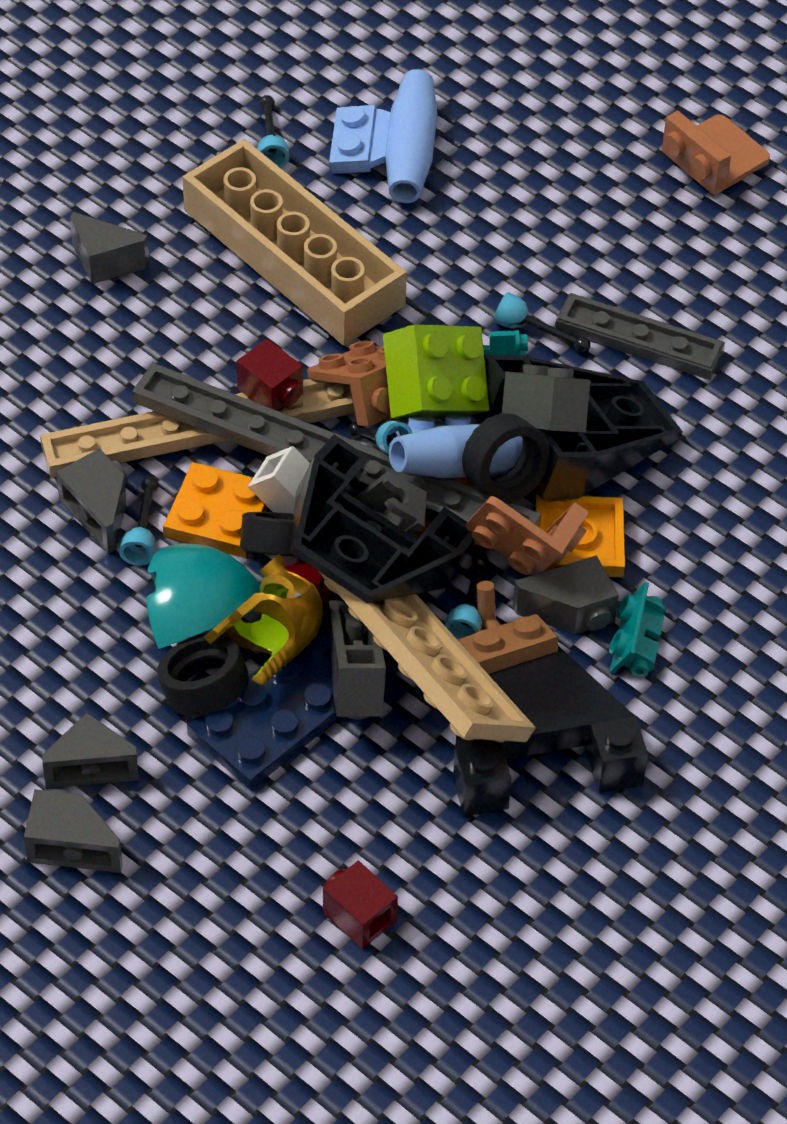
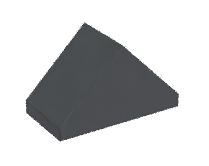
M73 212L70 216L72 245L91 284L146 269L149 265L148 235Z
M87 712L42 754L46 788L139 781L136 747Z

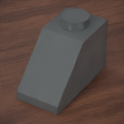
M99 448L57 471L56 475L59 500L99 545L110 554L116 550L127 503L125 483H127L128 478L122 465L117 460L111 461Z
M596 555L516 580L513 609L517 615L523 617L537 614L546 625L575 635L588 630H600L608 624L615 622L619 594Z
M34 789L24 834L28 863L121 873L122 855L120 839L81 794H74L63 789H53L50 791Z

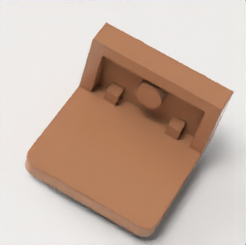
M678 110L666 117L662 152L714 196L769 164L770 153L722 114L714 115L697 126Z
M361 341L351 344L349 346L350 351L329 354L319 358V364L308 368L307 375L309 379L349 384L357 425L369 427L390 418L391 415L384 346H375L373 341Z
M490 496L473 514L465 526L467 530L472 532L471 535L478 544L487 549H495L508 558V563L516 571L525 575H535L542 573L553 562L559 564L568 551H573L586 532V529L581 527V524L589 511L574 502L545 532L497 497Z

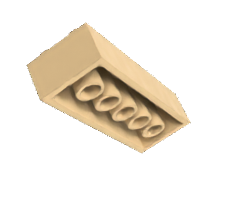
M246 139L239 141L183 176L184 211L343 346L406 306L407 272Z

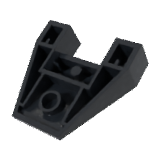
M484 354L489 411L480 414L485 420L502 413L505 372L523 373V364L573 369V378L590 380L586 432L541 431L549 443L550 452L546 474L535 488L536 493L541 499H578L676 441L683 432L644 381L522 355Z
M333 434L315 454L296 490L291 553L366 603L443 589L459 569L475 542L471 535L472 532L467 530L465 526L467 521L446 507H443L422 535L416 539L351 496L370 457Z
M559 646L557 652L488 674L536 727L527 742H497L485 739L465 740L456 735L453 781L463 817L509 809L512 778L506 759L584 746L598 793L644 784L648 752L636 716Z

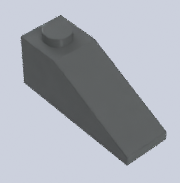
M329 601L332 684L336 716H346L355 720H362L368 717H383L386 674L383 650L374 642L373 634L365 624L349 613V606L344 601Z

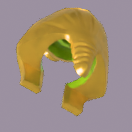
M280 554L259 571L264 577L259 586L260 593L252 595L204 637L211 644L219 636L224 635L232 638L239 647L271 654L268 661L264 663V666L252 678L253 681L260 685L266 684L268 680L272 679L273 675H276L278 671H281L282 667L286 666L287 663L296 657L316 637L322 623L323 605L318 590L314 584L305 578L289 572L282 564L285 559ZM250 610L262 613L261 620L253 623H245L241 618Z

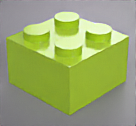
M414 324L383 334L391 419H409L412 416L445 419L446 415L472 416L489 411L481 327Z

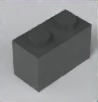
M523 364V373L505 372L502 413L515 414L537 429L586 432L590 380L573 378V369Z

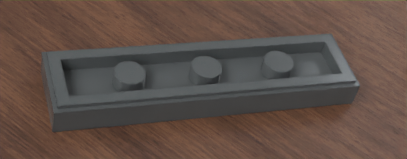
M573 293L569 294L555 323V328L574 337H586L590 342L707 380H711L725 348V342Z

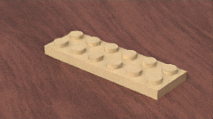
M319 572L325 579V585L344 600L349 606V613L354 618L365 624L373 634L374 642L391 654L398 662V669L401 673L418 685L424 692V699L431 706L439 709L450 722L449 727L457 736L465 740L485 739L497 742H527L536 727L417 594L366 603Z

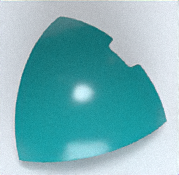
M182 543L159 549L153 555L147 571L153 578L156 590L146 597L149 621L157 648L169 646L215 628L252 595L260 593L259 582L235 558L209 546Z

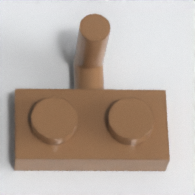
M481 581L477 584V608L481 614V630L457 640L487 674L558 651L557 635L537 614L520 617L515 621L501 625L496 620L494 583L491 581Z

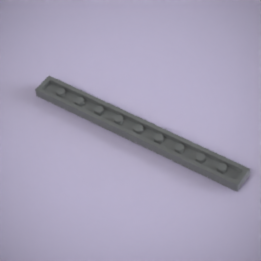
M153 362L132 391V399L135 404L267 456L294 446L311 463L315 454L335 434ZM335 434L370 457L354 488L356 491L362 492L382 475L390 471L427 491L425 518L432 521L443 507H446L468 522L473 514L489 498L479 489L451 478L444 479L396 472L390 464L389 455ZM504 502L538 527L540 526L541 513L512 502Z

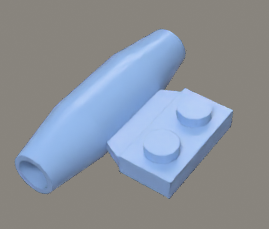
M420 69L406 72L397 91L391 112L378 109L375 105L337 107L329 159L332 174L371 172V168L386 162L390 196L401 203L416 201L421 195L433 160L437 106L432 76Z
M446 415L445 421H435L432 418L423 416L409 417V422L405 424L411 428L413 433L400 436L399 431H397V437L390 443L389 460L396 472L444 479L466 477L463 472L462 463L465 444L474 429L480 424H472L471 418L464 415ZM521 436L506 441L498 448L489 468L490 476L505 475L515 466L520 458L523 447Z

